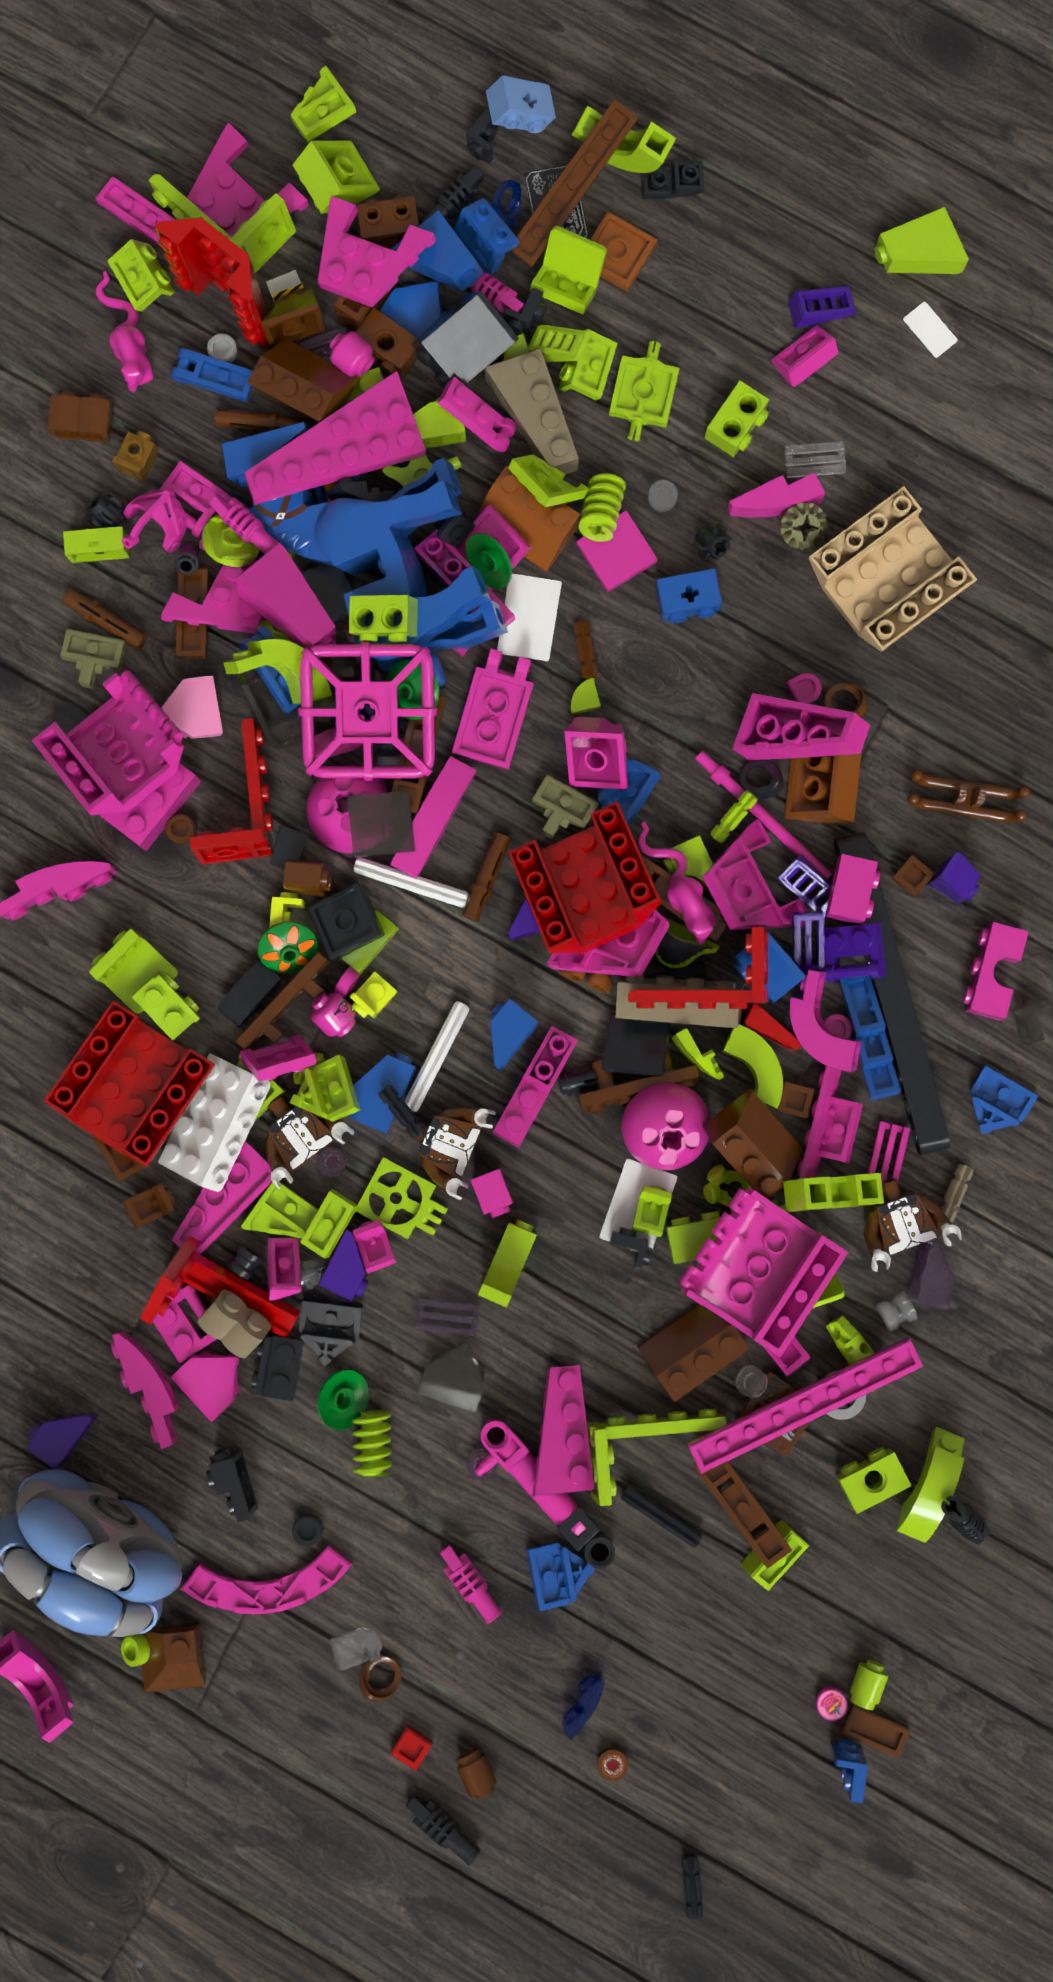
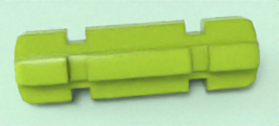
M746 790L738 798L739 802L734 803L720 820L721 824H717L711 831L710 835L717 842L723 843L730 835V830L733 831L746 816L747 810L756 804L758 799L750 791Z

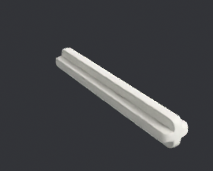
M361 857L357 858L354 865V872L356 874L461 908L465 907L469 897L466 891L420 876L415 879L401 870Z
M459 1001L454 1003L404 1101L413 1112L419 1110L469 1012V1007Z

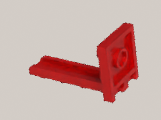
M253 718L242 721L252 830L235 827L229 829L228 833L216 834L214 831H204L198 833L196 837H190L191 850L201 865L272 856L268 831L273 830L271 813H266L265 802H270L268 784H263L262 774L267 773L265 756H260L259 747L264 745V735L262 727H257Z
M752 927V934H746V953H752V965H746V984H752V990H632L628 994V1002H636V1008L645 1009L655 1008V1002H667L668 1009H685V1003H698V1009H716V1003H729V1009H748V1003H767L768 928Z
M189 1235L162 1274L140 1317L141 1320L151 1325L158 1314L164 1316L172 1302L169 1297L173 1299L177 1297L184 1284L183 1282L213 1299L223 1289L234 1293L245 1303L247 1308L253 1309L264 1316L271 1325L270 1330L282 1337L288 1336L301 1311L280 1299L269 1300L268 1292L196 1253L195 1251L200 1241Z

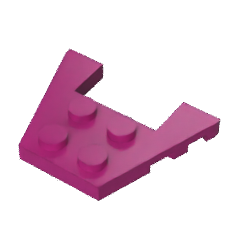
M228 123L187 199L228 235L233 237L238 232L241 224L248 221L259 210V207L265 200L229 166L248 147V143ZM290 182L278 193L285 201L289 213L298 209L302 211L309 206L308 200Z
M332 196L328 211L318 284L324 290L373 307L396 284L398 276L408 266L412 267L419 260L418 255L426 247L430 248L435 243L436 238L434 233L410 225L397 251H393L347 234L358 212L355 204Z
M201 539L199 548L205 550L204 547L202 546V539ZM254 560L249 565L242 567L223 565L202 605L173 592L161 614V619L167 622H173V620L187 621L189 625L199 626L200 623L215 625L217 629L255 634L264 617L238 596L236 578L258 560Z
M760 819L750 823L702 876L730 930L752 929V927H792V912L804 913V911H808L803 900L800 898L779 907L750 854L771 843ZM801 921V927H804V921Z
M655 910L640 928L585 953H552L547 964L555 970L641 977L670 924Z

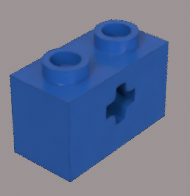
M715 568L656 580L655 590L661 621L669 620V623L672 624L680 623L687 620L689 616L698 615L699 618L714 616L716 611H720L722 600ZM686 593H689L690 597L694 598L692 603H689L688 599L684 598Z

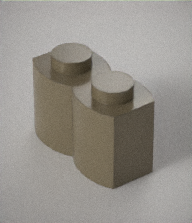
M225 1289L208 1305L197 1321L199 1326L208 1335L221 1340L230 1352L244 1359L261 1343L271 1328L270 1323L264 1316L253 1309L247 1308L237 1295Z

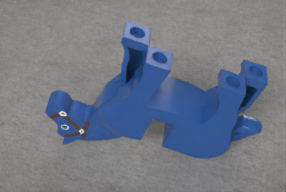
M445 458L435 461L432 468L422 478L407 484L387 501L375 502L339 498L334 501L313 505V495L310 489L256 505L253 502V507L249 509L251 514L253 513L257 519L263 522L264 529L269 535L286 549L304 558L335 566L354 576L379 566L382 574L386 576L385 578L344 594L348 615L350 596L409 595L418 599L417 637H407L406 642L388 641V637H378V642L370 643L414 644L423 648L426 646L431 651L429 654L432 657L434 674L437 677L439 686L445 684L446 677L441 661L434 653L447 649H468L508 633L500 605L490 600L482 572L473 566L464 569L459 577L445 590L435 595H427L426 583L420 562L407 536L420 525L462 514L456 497L462 491L453 464ZM480 606L475 612L466 615L469 611ZM372 612L365 618L366 627L370 626L373 622L374 616ZM402 612L397 613L394 617L393 623L395 627L402 622ZM354 635L356 643L361 644L362 642L359 641V637ZM371 656L387 673L398 662L414 658L412 656Z

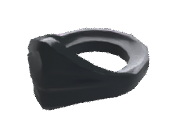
M754 760L746 764L740 772L742 788L745 791H750L757 798L767 799L775 797L783 789L784 780L777 765L767 760ZM756 767H763L772 775V781L768 786L752 787L746 780L749 771Z

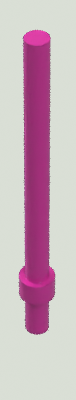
M703 750L695 759L712 775L710 778L718 786L722 784L738 800L745 790L730 776L731 772L723 764L719 766ZM758 802L751 809H748L797 857L802 854L827 879L832 875L816 857Z

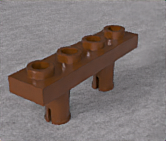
M667 1047L663 1076H651L619 1085L615 1083L613 1072L603 1071V1060L592 1063L598 1089L579 1095L582 1112L589 1111V1114H598L606 1111V1106L618 1103L619 1107L627 1106L636 1094L655 1084L677 1083L692 1089L695 1087L694 1083L699 1082L698 1069L696 1065L678 1070L674 1069Z

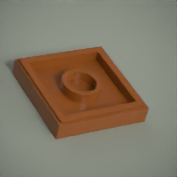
M607 211L590 239L607 249L600 277L626 292L630 290L658 242V239Z

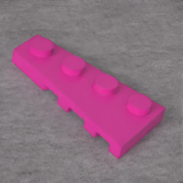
M245 1140L222 1190L216 1192L204 1187L201 1190L199 1197L172 1239L179 1248L182 1247L190 1235L200 1241L195 1252L201 1255L272 1183L270 1177L272 1172L268 1161L247 1140Z
M580 1365L547 1369L543 1402V1422L540 1426L539 1455L536 1460L535 1470L537 1471L532 1497L595 1489Z

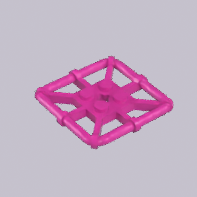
M362 641L361 644H319L310 648L306 646L301 652L303 654L300 662L301 707L298 708V716H301L302 754L304 765L307 768L305 772L310 776L313 774L320 778H364L365 781H373L374 778H419L424 775L429 776L433 772L432 767L435 760L434 716H437V708L434 707V668L432 657L429 654L431 651L426 646L423 648L414 644H371L370 641ZM361 656L362 681H342L319 657ZM371 656L414 657L392 681H371ZM421 663L422 707L398 708V685ZM312 665L335 686L336 708L313 707ZM366 703L370 704V707L375 709L376 712L369 721L365 720L364 715L359 714V709H363ZM313 716H336L337 738L315 760ZM398 716H422L423 759L399 737ZM342 743H363L364 766L321 765ZM372 743H392L415 766H373Z

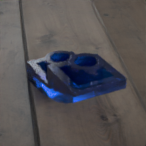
M601 1671L595 1676L589 1674L578 1685L580 1690L577 1691V1697L582 1705L578 1706L575 1704L563 1716L565 1719L562 1722L563 1731L570 1740L588 1722L599 1703L605 1685L604 1675Z

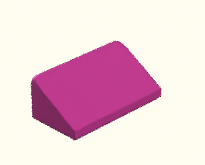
M816 325L771 359V361L792 387H796L838 354V348L835 338Z
M268 1238L266 1254L269 1300H277L301 1292L298 1238Z

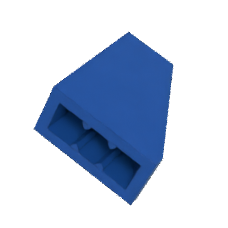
M439 210L418 226V228L434 233L436 241L430 248L426 247L418 255L419 260L412 267L408 266V268L460 292L475 284L478 278L484 274L475 258ZM401 241L392 248L394 251H397Z
M397 1052L394 1057L386 1055L353 1085L361 1110L347 1117L389 1134L395 1116L388 1109L389 1105L384 1104L378 1093L384 1087L391 1085L397 1091L398 1098L404 1099L417 1067L411 1065L413 1059Z

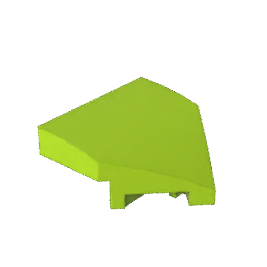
M687 1028L671 1038L678 1050L693 1066L696 1065L700 1071L715 1079L721 1080L724 1078L718 1063H716L713 1057L715 1056L714 1051L710 1050L702 1055Z
M340 1054L313 1067L312 1070L306 1068L304 1070L305 1079L297 1095L293 1094L290 1101L291 1104L332 1122L361 1110L346 1060Z

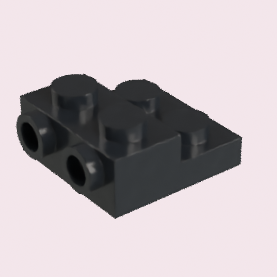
M232 1446L214 1452V1455L209 1456L211 1461L209 1464L210 1470L206 1471L209 1486L211 1489L215 1488L217 1495L229 1492L230 1496L227 1497L228 1509L231 1515H236L237 1522L250 1519L258 1509L243 1451L242 1449L233 1451Z

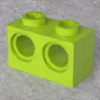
M739 381L707 427L705 439L732 457H735L739 449L744 452L753 438L750 433L755 426L760 428L770 413L766 410L769 399L742 381ZM747 404L752 406L755 411L745 413L740 407ZM728 428L735 429L738 435L736 437H729L724 433V430Z
M409 595L350 596L349 633L358 636L359 641L378 642V637H388V641L406 642L407 637H417L418 599ZM372 612L374 616L373 622L370 626L366 627L365 618ZM402 612V622L395 627L393 623L394 617L397 613Z

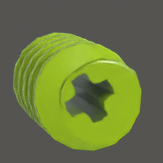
M603 473L593 476L588 483L589 490L585 496L586 499L578 525L579 531L583 536L596 542H605L613 538L612 532L617 528L616 521L619 518V511L622 506L621 501L624 498L623 492L626 488V483L621 477Z
M382 1410L359 1412L361 1417L353 1419L352 1423L361 1426V1429L353 1432V1436L361 1438V1442L353 1444V1448L361 1450L362 1454L354 1456L353 1460L362 1463V1466L353 1469V1473L367 1477L391 1475L385 1469L391 1467L392 1461L384 1457L389 1456L392 1449L383 1446L391 1442V1436L383 1433L391 1429V1424L382 1421L391 1417V1412Z

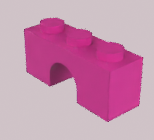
M992 922L986 928L981 929L978 938V945L981 946L979 957H974L970 969V974L974 975L972 985L966 987L963 996V1003L966 1004L965 1012L998 1021L1007 1018L1013 989L1003 987L996 982L993 974L994 967L1000 960L1012 963L1021 961L1029 931Z

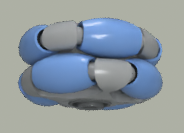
M44 1470L26 1478L21 1483L16 1500V1512H10L0 1518V1572L5 1574L7 1580L26 1599L30 1600L34 1597L35 1605L48 1618L69 1630L85 1635L124 1637L148 1632L160 1619L163 1610V1598L172 1594L179 1587L182 1580V1560L169 1528L149 1509L125 1499L119 1500V1494L105 1486L94 1482H87L79 1475L67 1470Z

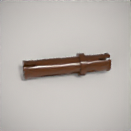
M217 407L215 411V425L218 427L268 432L305 422V418L282 416L279 412L264 414Z
M73 588L66 592L62 604L84 616L83 619L88 623L94 622L114 636L125 640L126 643L132 645L137 650H140L146 643L148 634L143 633L122 618L103 608L102 603L98 600L92 601ZM83 605H86L87 607H89V608H91L92 610L96 611L97 613H99V614L101 615V617H98V616L95 615L94 613H92V612H90L89 610L85 609V608L83 607ZM109 621H112L121 628L125 629L126 631H128V633L126 634L123 631L116 628L115 626L111 625Z
M494 832L474 884L471 883L469 887L471 892L461 913V916L479 922L487 899L492 896L493 892L491 889L512 841L511 838Z

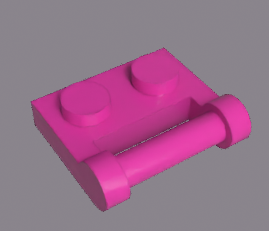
M180 461L159 490H165L169 487L177 497L202 513L197 521L185 512L187 528L192 531L191 534L200 540L202 539L201 535L205 525L209 523L212 517L218 514L209 503L215 494L223 490ZM165 502L164 507L166 509V512L168 515L171 516L169 507Z
M298 1034L290 1036L287 1041L253 1051L250 1048L240 1051L244 1067L249 1068L258 1081L273 1080L278 1075L300 1072L306 1069V1067L316 1064L314 1052Z
M190 1285L181 1289L175 1299L170 1297L169 1299L172 1302L164 1316L158 1314L153 1321L179 1364L217 1340L208 1334L202 1338L179 1303L186 1298L198 1319L206 1309L196 1293L197 1289Z

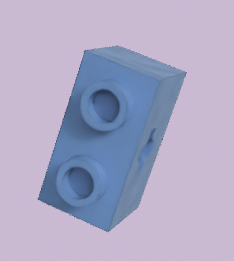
M502 75L486 90L493 125L504 126L507 129L516 128L527 130L530 133H539L556 118L549 84Z

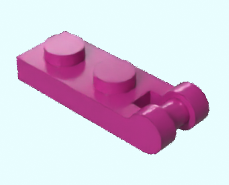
M456 377L450 379L443 390L438 404L494 450L505 452L510 444L509 437H512L517 429L516 423L512 419L501 416Z

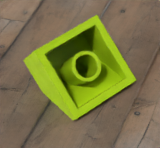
M310 141L293 163L300 181L305 185L321 214L328 213L332 196L356 205L380 190L352 141Z

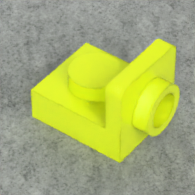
M282 892L280 897H272L269 928L283 921H291V912L287 911V907L305 908V901L298 899V894Z
M374 972L356 993L353 992L350 998L354 1001L352 1007L363 1018L368 1014L375 1018L398 992L379 974Z

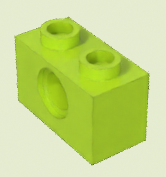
M884 1447L875 1449L867 1455L869 1459L859 1464L857 1461L850 1462L840 1469V1474L836 1475L845 1496L856 1514L912 1486L895 1452L890 1448L886 1450ZM870 1471H878L879 1479L874 1485L865 1484V1476Z

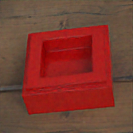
M407 1724L390 1754L416 1771L433 1745V1741Z

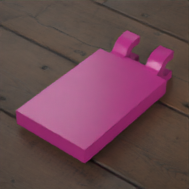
M490 649L486 668L476 667L452 754L509 770L534 683L526 681L532 663L529 659L519 657L515 674L499 670L503 658L502 652Z

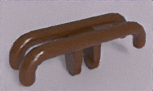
M914 770L911 773V780L918 785L954 791L952 802L922 798L918 794L912 793L908 796L907 800L908 804L914 808L1008 823H1019L1027 818V812L1023 809L1006 811L980 807L985 801V796L1005 799L1027 798L1031 793L1030 788L1027 786L1017 788L927 775L923 774L921 770Z

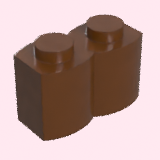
M61 391L59 395H51L47 430L52 437L60 439L110 442L114 407L110 400H107L105 396L100 394H90L89 397L80 398L73 392Z
M286 859L283 886L284 889H287L288 893L325 896L326 891H331L333 873H330V870L325 867L323 862Z

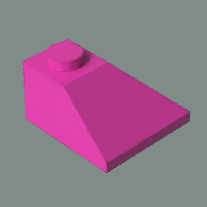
M575 717L564 731L569 785L575 787L627 789L628 777L624 731L605 718Z

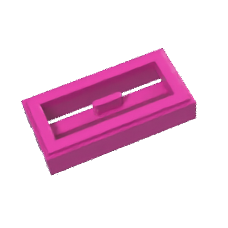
M879 1121L867 1174L875 1173L884 1132L887 1129L890 1130L880 1173L882 1182L889 1180L886 1177L896 1134L899 1132L901 1135L890 1178H896L898 1183L910 1128Z

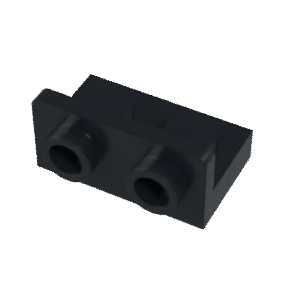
M275 1334L265 1336L264 1341L262 1340L257 1347L256 1358L261 1359L259 1371L254 1370L251 1381V1389H256L254 1397L261 1398L264 1396L294 1401L304 1346L302 1339L282 1337Z

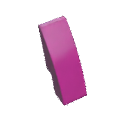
M815 472L790 485L787 484L782 475L729 501L727 512L730 516L747 518L784 515L793 505L810 502L816 505L821 503L825 491Z

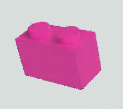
M841 854L838 857L825 917L860 925L865 922L866 918L871 917L874 907V901L870 900L872 888L877 889L881 871L876 870L878 862Z
M501 1168L471 1180L484 1215L491 1213L492 1218L510 1211L508 1205L513 1204L514 1201Z

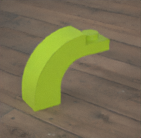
M587 106L571 135L584 143L603 115ZM650 122L644 130H630L608 161V164L635 173L653 172L663 164L676 138L653 122Z
M282 639L255 640L247 642L248 650L232 654L233 660L223 662L226 674H240L265 665L276 669L287 682L293 704H301L300 662L303 655L301 653L304 649L303 647ZM312 665L313 701L331 696L332 693L328 680Z
M739 1024L738 1028L731 1029L721 1052L743 1062L753 1075L757 1096L766 1106L778 1109L783 1091V1076L778 1058L770 1045L760 1035Z
M937 1426L932 1431L921 1476L912 1494L902 1505L897 1527L898 1532L924 1543L933 1535L945 1515L941 1508L942 1502L944 1500L948 1505L950 1504L946 1497L953 1496L964 1462V1458L961 1455L965 1438Z

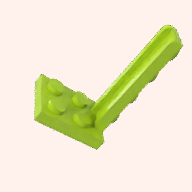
M155 174L149 179L154 190L152 196L163 208L169 206L177 220L202 217L249 255L255 273L296 232L285 201L276 193L269 200L264 201L259 210L248 221L242 223L238 232L231 237L161 175Z
M716 1409L698 1410V1415L690 1416L686 1415V1411L669 1412L667 1418H656V1414L638 1415V1420L626 1421L624 1416L607 1418L608 1423L587 1422L595 1488L590 1490V1496L599 1506L612 1505L611 1496H616L615 1478L610 1477L609 1465L614 1464V1453L612 1445L608 1446L607 1439L716 1430L726 1425V1416L717 1413Z

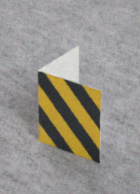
M296 270L266 282L275 305L283 297L289 296L292 291L304 289Z

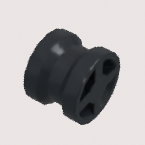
M239 1244L236 1248V1255L227 1261L226 1266L239 1276L251 1281L254 1277V1270L257 1266L262 1265L264 1259L250 1248Z

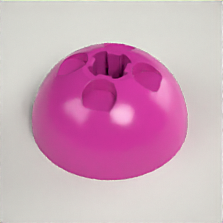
M319 778L312 786L307 797L306 817L309 827L314 836L329 849L341 853L366 851L378 844L391 827L394 816V809H389L388 807L391 792L381 778H374L373 781H365L364 778Z
M677 1083L655 1084L640 1091L628 1103L621 1121L622 1138L629 1152L642 1164L657 1170L679 1169L693 1162L706 1147L709 1137L703 1125L710 1120V1115L705 1102L692 1089Z

